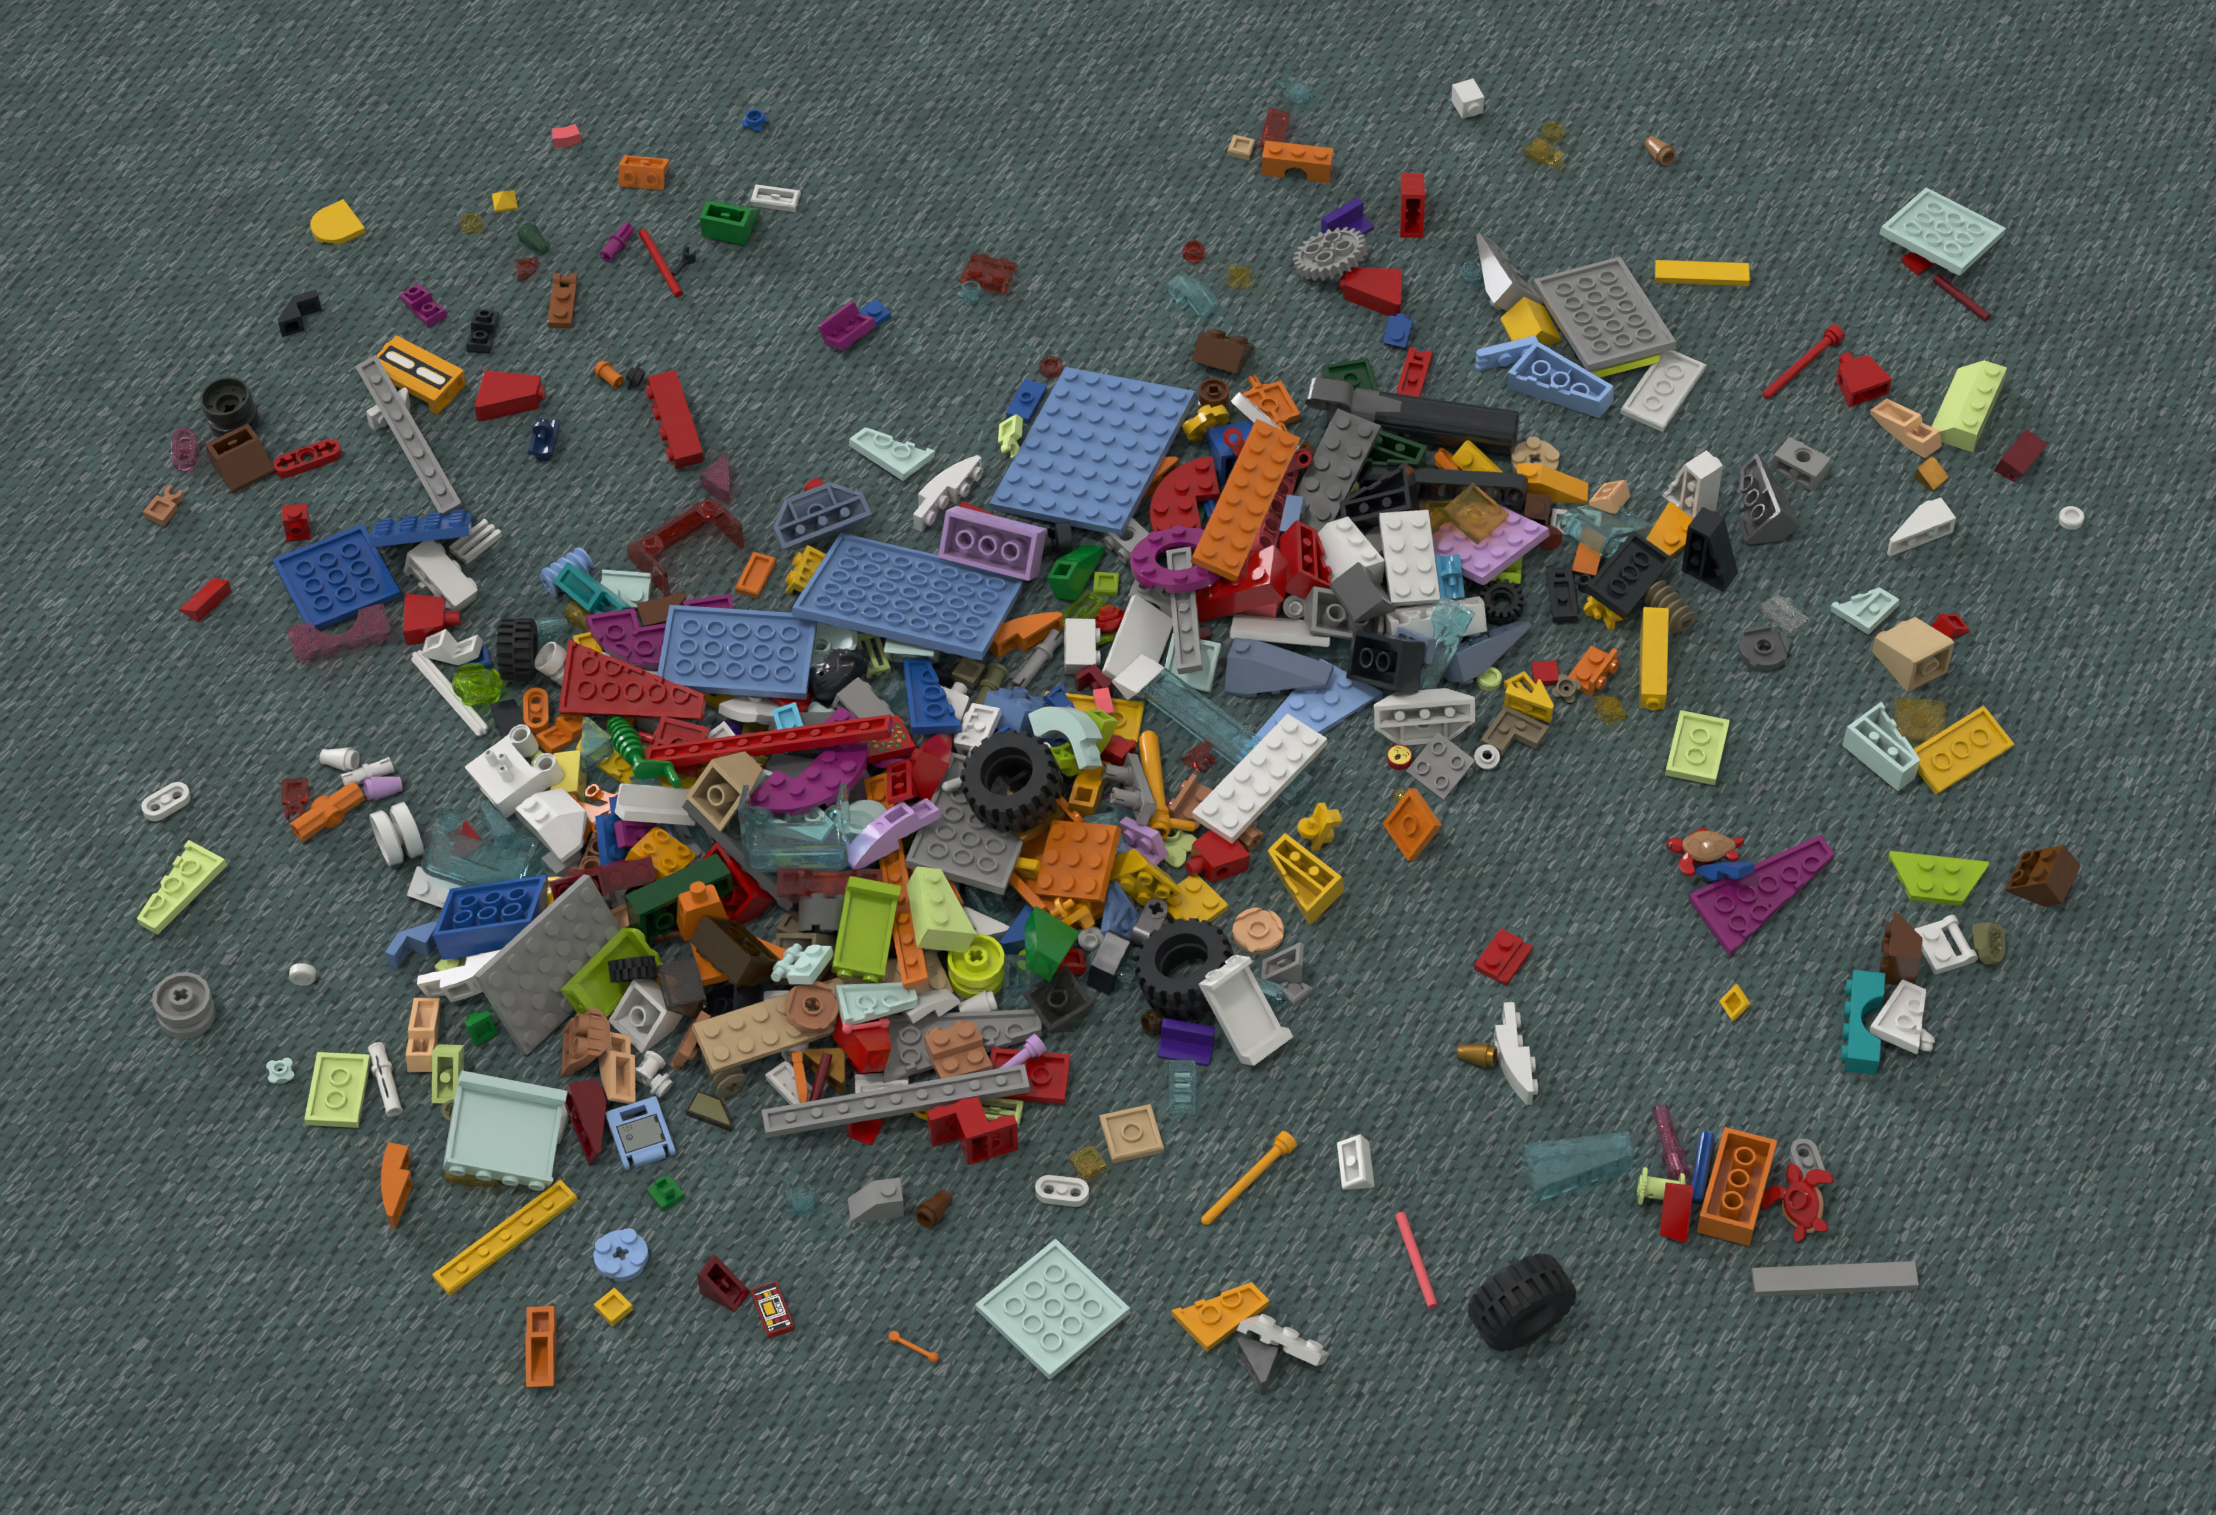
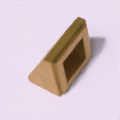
M1930 456L1916 469L1915 480L1932 492L1936 491L1949 479L1947 473L1933 456Z

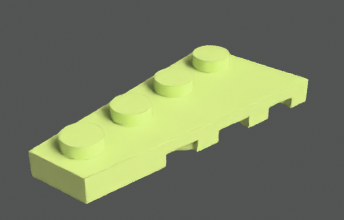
M188 840L184 846L185 851L182 856H177L173 862L174 868L169 876H164L160 882L161 888L157 893L152 894L137 917L139 925L158 935L227 866L224 858Z

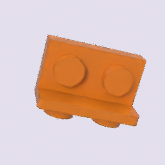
M624 155L619 163V186L663 190L665 187V174L669 169V159Z
M1590 646L1568 677L1574 681H1580L1581 689L1579 691L1592 697L1596 690L1601 691L1603 689L1608 674H1613L1619 665V660H1617L1618 650L1613 648L1607 654Z

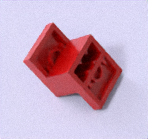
M978 1096L964 1098L951 1105L938 1106L927 1112L929 1140L932 1147L958 1140L967 1165L1018 1150V1130L1014 1114L1007 1117L1000 1116L988 1122Z

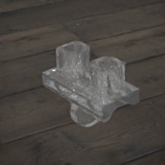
M1777 592L1768 601L1759 605V610L1765 614V618L1769 622L1776 623L1781 627L1783 633L1788 637L1798 633L1809 620L1807 616L1793 606V599L1790 597L1783 598Z

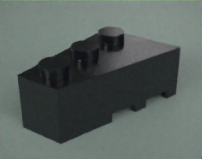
M1404 462L1399 465L1397 470L1388 475L1381 476L1374 484L1369 487L1365 486L1340 501L1342 518L1349 517L1359 530L1380 526V513L1419 511L1420 505L1415 470Z
M1702 507L1688 525L1681 571L1722 592L1727 589L1736 577L1738 570L1725 518L1715 511Z

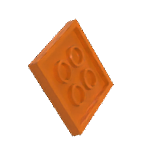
M1052 820L1034 894L1040 897L1072 898L1073 900L1104 903L1122 829L1116 825Z

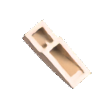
M1885 399L1870 410V414L1885 430L1916 454L1926 458L1942 447L1940 431L1922 423L1921 414L1889 399Z
M414 998L408 1027L407 1072H432V1051L438 1044L440 998Z
M610 1032V1046L598 1057L604 1090L609 1100L632 1104L635 1103V1055L631 1054L630 1036Z

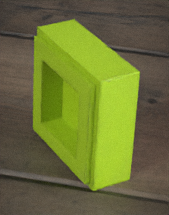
M1095 572L1093 596L1118 597L1119 573Z

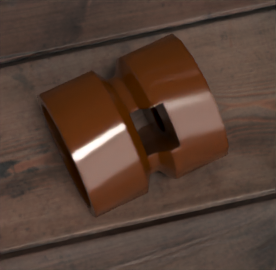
M1219 378L1204 380L1198 389V410L1205 405H1210L1211 408L1223 405L1229 413L1228 384Z

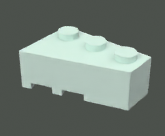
M1880 702L1847 726L1842 746L1895 790L1899 791L1915 779L1920 759L1905 736L1902 737L1896 729L1897 724L1893 719L1890 720L1884 711L1885 706Z

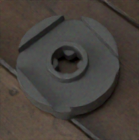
M1755 626L1745 632L1744 636L1740 639L1738 652L1741 660L1750 670L1771 671L1785 664L1789 652V642L1782 632L1772 631V627ZM1763 645L1765 648H1769V650L1761 651L1759 648Z

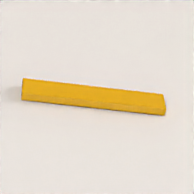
M560 1179L433 1273V1279L449 1296L577 1202V1196Z

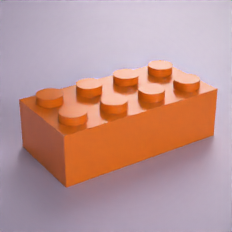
M1727 1127L1724 1128L1700 1213L1697 1233L1750 1246L1774 1159L1777 1140Z

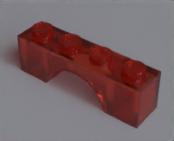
M778 868L776 871V898H800L801 896H811L813 893L827 894V898H835L836 895H845L847 881L850 876L882 882V869L815 871L805 868Z

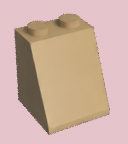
M1914 617L1908 621L1900 622L1896 627L1888 631L1880 632L1874 639L1872 652L1901 686L1909 692L1948 672L1954 641Z
M745 751L712 759L686 798L719 831H723L750 793L762 767Z

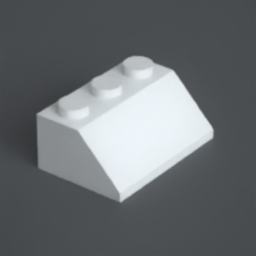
M1349 517L1329 522L1318 532L1325 551L1323 556L1325 565L1330 566L1332 570L1330 574L1331 581H1334L1359 562L1373 573L1379 584L1383 582L1385 560Z

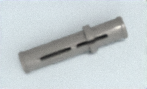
M1052 629L1042 644H1038L1035 647L1034 654L1010 682L1012 688L1016 684L1018 685L1017 687L1026 688L1044 663L1051 660L1053 652L1064 640L1062 634L1058 638L1056 637L1060 633L1059 631Z

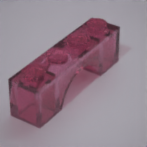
M383 603L358 609L354 625L347 632L340 635H326L318 631L311 622L286 628L293 657L299 656V660L314 657L313 652L322 649L324 654L338 651L337 646L346 643L348 648L362 645L361 639L369 637L372 638V642L387 638L386 633L391 632Z

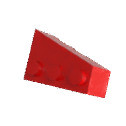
M1296 520L1279 538L1280 552L1288 561L1285 591L1305 600L1313 586L1331 589L1329 585L1332 582L1330 578L1332 570L1330 566L1325 565L1323 559L1325 551L1317 530Z

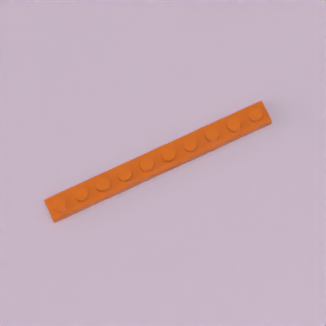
M887 773L864 779L867 800L879 802L886 810L896 805V803L888 805ZM901 838L898 840L899 849L891 852L888 856L880 858L879 864L883 883L901 886L892 932L902 985L905 990L929 984L930 978L924 948H917L906 886L910 880L908 868L905 867L906 855L903 839Z

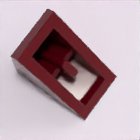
M716 1255L711 1256L697 1275L700 1294L733 1312L738 1309L750 1292Z

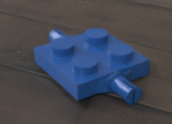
M617 796L609 797L611 813L595 816L600 866L626 859L631 849L618 848L614 823L622 819L615 813Z

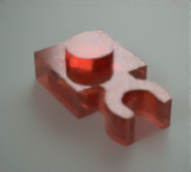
M308 778L282 779L281 801L282 805L285 806L286 820H290V814L293 811H298L299 817L304 814L303 804H308L309 798Z

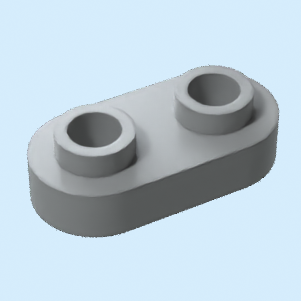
M1798 1139L1793 1142L1790 1150V1159L1793 1164L1800 1167L1803 1173V1180L1806 1174L1813 1169L1825 1170L1814 1142L1808 1139ZM1804 1153L1807 1157H1801L1799 1154Z

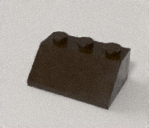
M704 915L689 940L697 948L696 952L699 955L713 962L712 967L725 973L728 976L727 980L737 987L742 985L754 987L771 976L775 964L778 961H782L736 920Z

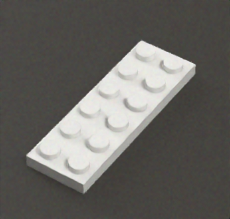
M1287 713L1193 810L1192 818L1232 844L1327 745V738Z

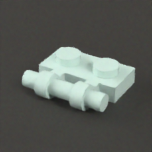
M794 944L784 952L782 961H778L773 967L772 980L778 982L781 978H787L789 984H813L834 956L832 947L811 945L802 952V946Z

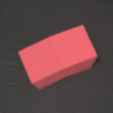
M576 124L564 128H552L554 148L569 147L581 143V135Z
M1108 687L1093 690L1095 709H1101L1114 717V709Z

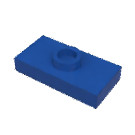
M1024 379L1006 412V418L1017 414L1023 418L1024 424H1029L1047 391V385Z

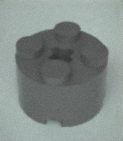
M823 893L801 896L799 901L798 933L829 935L837 931L838 935L845 895H836L835 898H827V894Z

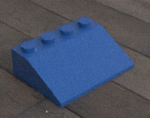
M547 875L450 889L433 933V938L442 960L461 959L504 948L547 908Z

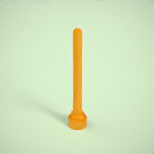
M1281 1131L1274 1138L1273 1148L1202 1216V1224H1211L1280 1155L1290 1154L1297 1147L1295 1139L1289 1133Z

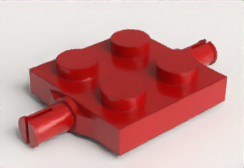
M661 716L658 728L653 735L642 731L638 735L641 736L639 737L641 742L654 747L708 739L711 729ZM701 764L686 767L679 766L674 767L676 773L697 778Z

